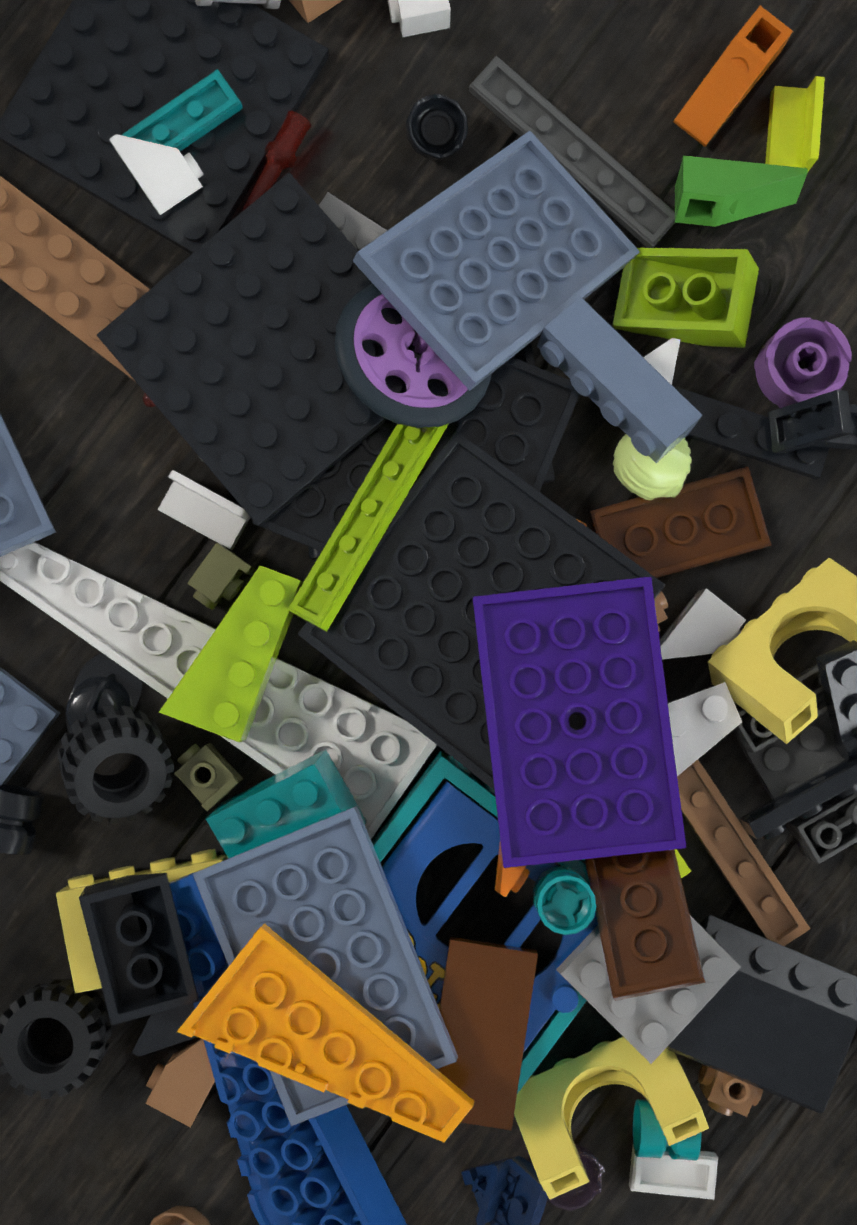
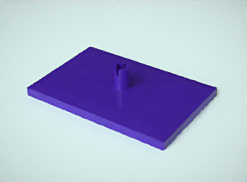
M643 577L474 596L473 607L503 867L509 868L686 848L652 578ZM571 714H577L583 719L584 722L579 730H574L570 727L569 717Z

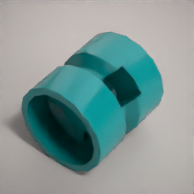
M565 866L551 867L541 873L535 881L532 892L533 902L545 926L553 932L563 935L577 934L587 928L595 915L596 900L593 891L581 874Z
M637 1099L633 1112V1147L636 1157L662 1158L663 1154L668 1152L672 1159L698 1160L701 1149V1132L669 1146L649 1102L644 1099Z

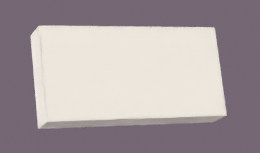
M632 1147L629 1178L630 1190L714 1200L718 1156L715 1152L700 1151L699 1158L696 1161L672 1159L668 1152H665L662 1158L636 1157L634 1147Z

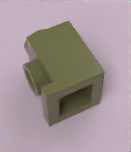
M216 542L187 584L196 589L193 595L196 600L209 609L214 610L217 604H221L224 599L230 602L237 595L244 584V581L240 579L244 572L252 576L256 569Z
M211 743L206 744L201 749L197 744L190 747L178 758L177 761L182 767L174 773L202 803L201 806L206 811L213 808L243 780L242 776ZM200 767H206L210 770L211 778L208 782H202L197 777V771Z

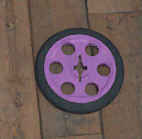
M374 284L369 285L353 296L343 308L336 325L335 350L339 368L347 385L363 404L379 416L392 422L416 428L440 427L460 420L475 409L487 391L491 374L469 391L402 315V323L397 325L390 324L383 318L381 314L382 309L395 308ZM369 339L377 341L382 346L384 354L380 357L370 356L364 351L362 342ZM412 341L416 352L422 354L418 361L417 358H414V352L407 350ZM390 375L400 377L405 382L407 391L404 393L392 392L387 387L385 378ZM438 379L442 381L448 389V395L444 397L434 395L428 388V380Z

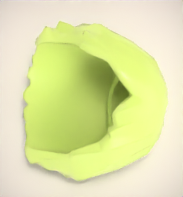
M625 434L615 449L614 473L631 493L646 500H653L659 497L675 498L683 488L686 475L690 473V464L692 462L690 457L691 450L684 438L658 463H655L649 456L639 453L633 446L631 438Z

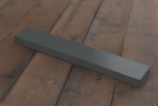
M496 56L469 85V92L520 137L531 131L595 203L644 246L654 248L676 224L675 212L499 57Z

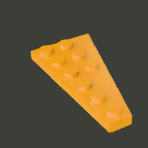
M265 923L257 930L177 1031L191 1038L196 1036L215 1044V1048L229 1054L235 1052L252 1059L260 1067L323 1093L327 1090L348 1099L347 1103L362 1109L365 1106L391 1117L393 1122L442 1142L447 1140L474 1105L473 1099Z

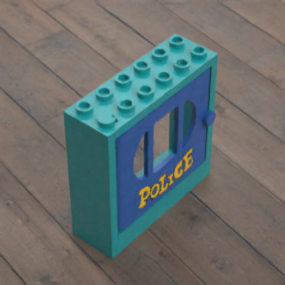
M441 750L372 841L378 859L381 862L444 777L454 784L451 785L449 782H445L382 866L438 1008H440L449 947L439 940L436 934L494 856L499 855L500 845L498 820L464 795L460 789L498 817L495 791L474 776L452 756L445 754ZM468 843L482 844L483 849L430 920L426 924H422L416 907V892L419 880L428 864L437 855L451 847ZM585 859L557 862L561 866L577 871L590 886ZM556 863L527 865L526 868L530 870L528 877L536 881L541 873L551 867H558ZM534 904L504 945L520 947L541 918ZM596 912L587 928L577 934L562 936L560 947L554 958L543 970L535 974L517 1094L587 1001L556 969L598 925Z

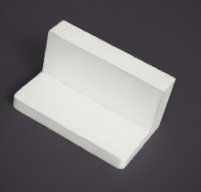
M172 470L168 477L173 480V483L158 510L233 550L250 519L249 514L242 507Z

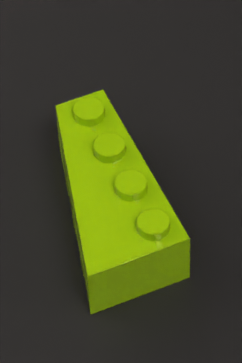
M259 566L159 713L239 743L246 740L293 617V613L287 609L303 582Z

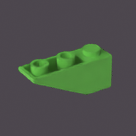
M683 156L675 185V223L716 227L796 204L806 179L808 168Z

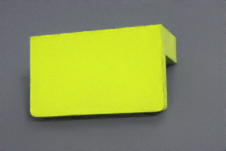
M815 76L808 88L774 86L770 96L765 164L808 168L809 171L818 160L825 77Z

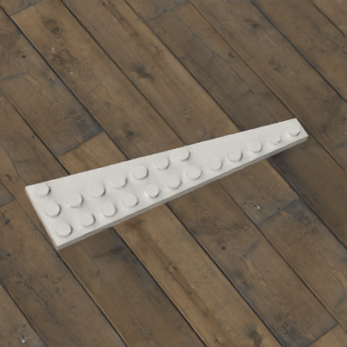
M36 542L0 557L1 582L167 699L216 630ZM278 658L276 659L247 739L239 743L223 737L275 775L326 749L367 820L365 827L370 839L374 836L436 747L433 741L405 719Z

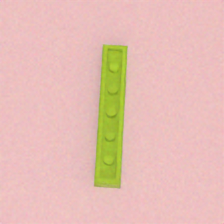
M401 424L396 425L287 610L320 629L328 631L448 424L440 427L424 428Z

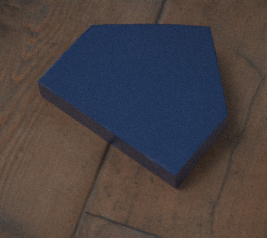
M514 1156L472 1167L461 1172L464 1184L472 1185V1191L475 1194L479 1207L476 1218L477 1225H484L488 1222L491 1225L540 1224L548 1196L539 1182L533 1164L523 1157Z

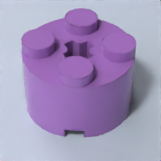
M798 318L785 324L761 348L754 362L757 382L764 395L780 408L834 390H839L845 384L848 377L852 352L847 338L834 324L811 318ZM804 360L808 367L801 369L798 362Z

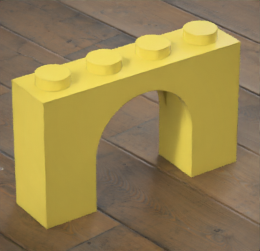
M831 558L825 560L817 568L814 567L807 571L799 584L788 593L779 595L771 608L758 619L750 620L736 638L729 644L717 648L708 661L712 684L716 686L725 682L733 701L786 744L818 717L817 702L814 692L776 663L774 655L777 649L788 638L811 630L829 631L842 636L849 642L853 640L857 642V576Z
M210 849L191 854L192 861L176 864L175 857L151 862V869L135 872L134 866H126L109 871V878L94 880L93 874H87L68 879L69 886L58 891L56 897L75 994L102 988L79 901V896L86 886L127 875L167 873L169 882L224 861L228 859L227 855H217L216 849Z
M621 1037L612 1042H601L594 1046L590 1052L574 1059H563L557 1062L552 1069L536 1076H530L517 1094L514 1115L539 1182L549 1199L590 1182L572 1138L571 1121L578 1103L585 1095L598 1087L619 1084L631 1087L641 1093L651 1105L669 1146L709 1129L703 1110L675 1052L665 1049L651 1064L624 1037Z

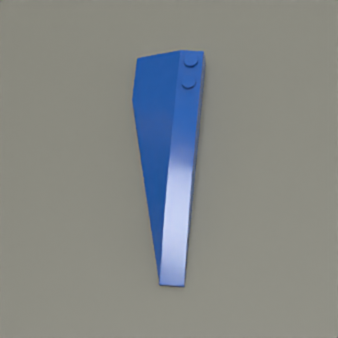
M193 873L169 883L199 997V1002L193 1003L195 1009L229 966ZM204 1040L220 1101L228 1105L231 1117L227 1121V1126L231 1138H237L241 1156L237 1161L241 1175L248 1177L251 1191L247 1194V1197L259 1225H407L347 1105L291 1126L268 1069L258 1066L256 1061L235 1052H231L228 1055L227 1052L215 1048V1044Z

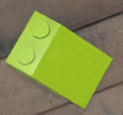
M637 248L640 251L638 255L623 268L613 321L615 329L666 339L675 338L680 339L681 342L702 346L745 348L759 271L748 249Z

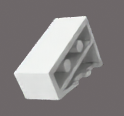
M725 682L668 703L677 776L742 723Z

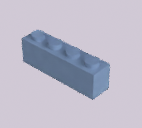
M578 297L544 327L537 345L543 358L550 365L559 367L570 378L574 389L579 394L588 396L600 408L603 417L613 426H619L631 438L635 449L642 455L649 456L655 463H658L683 440L702 417V414L582 297Z

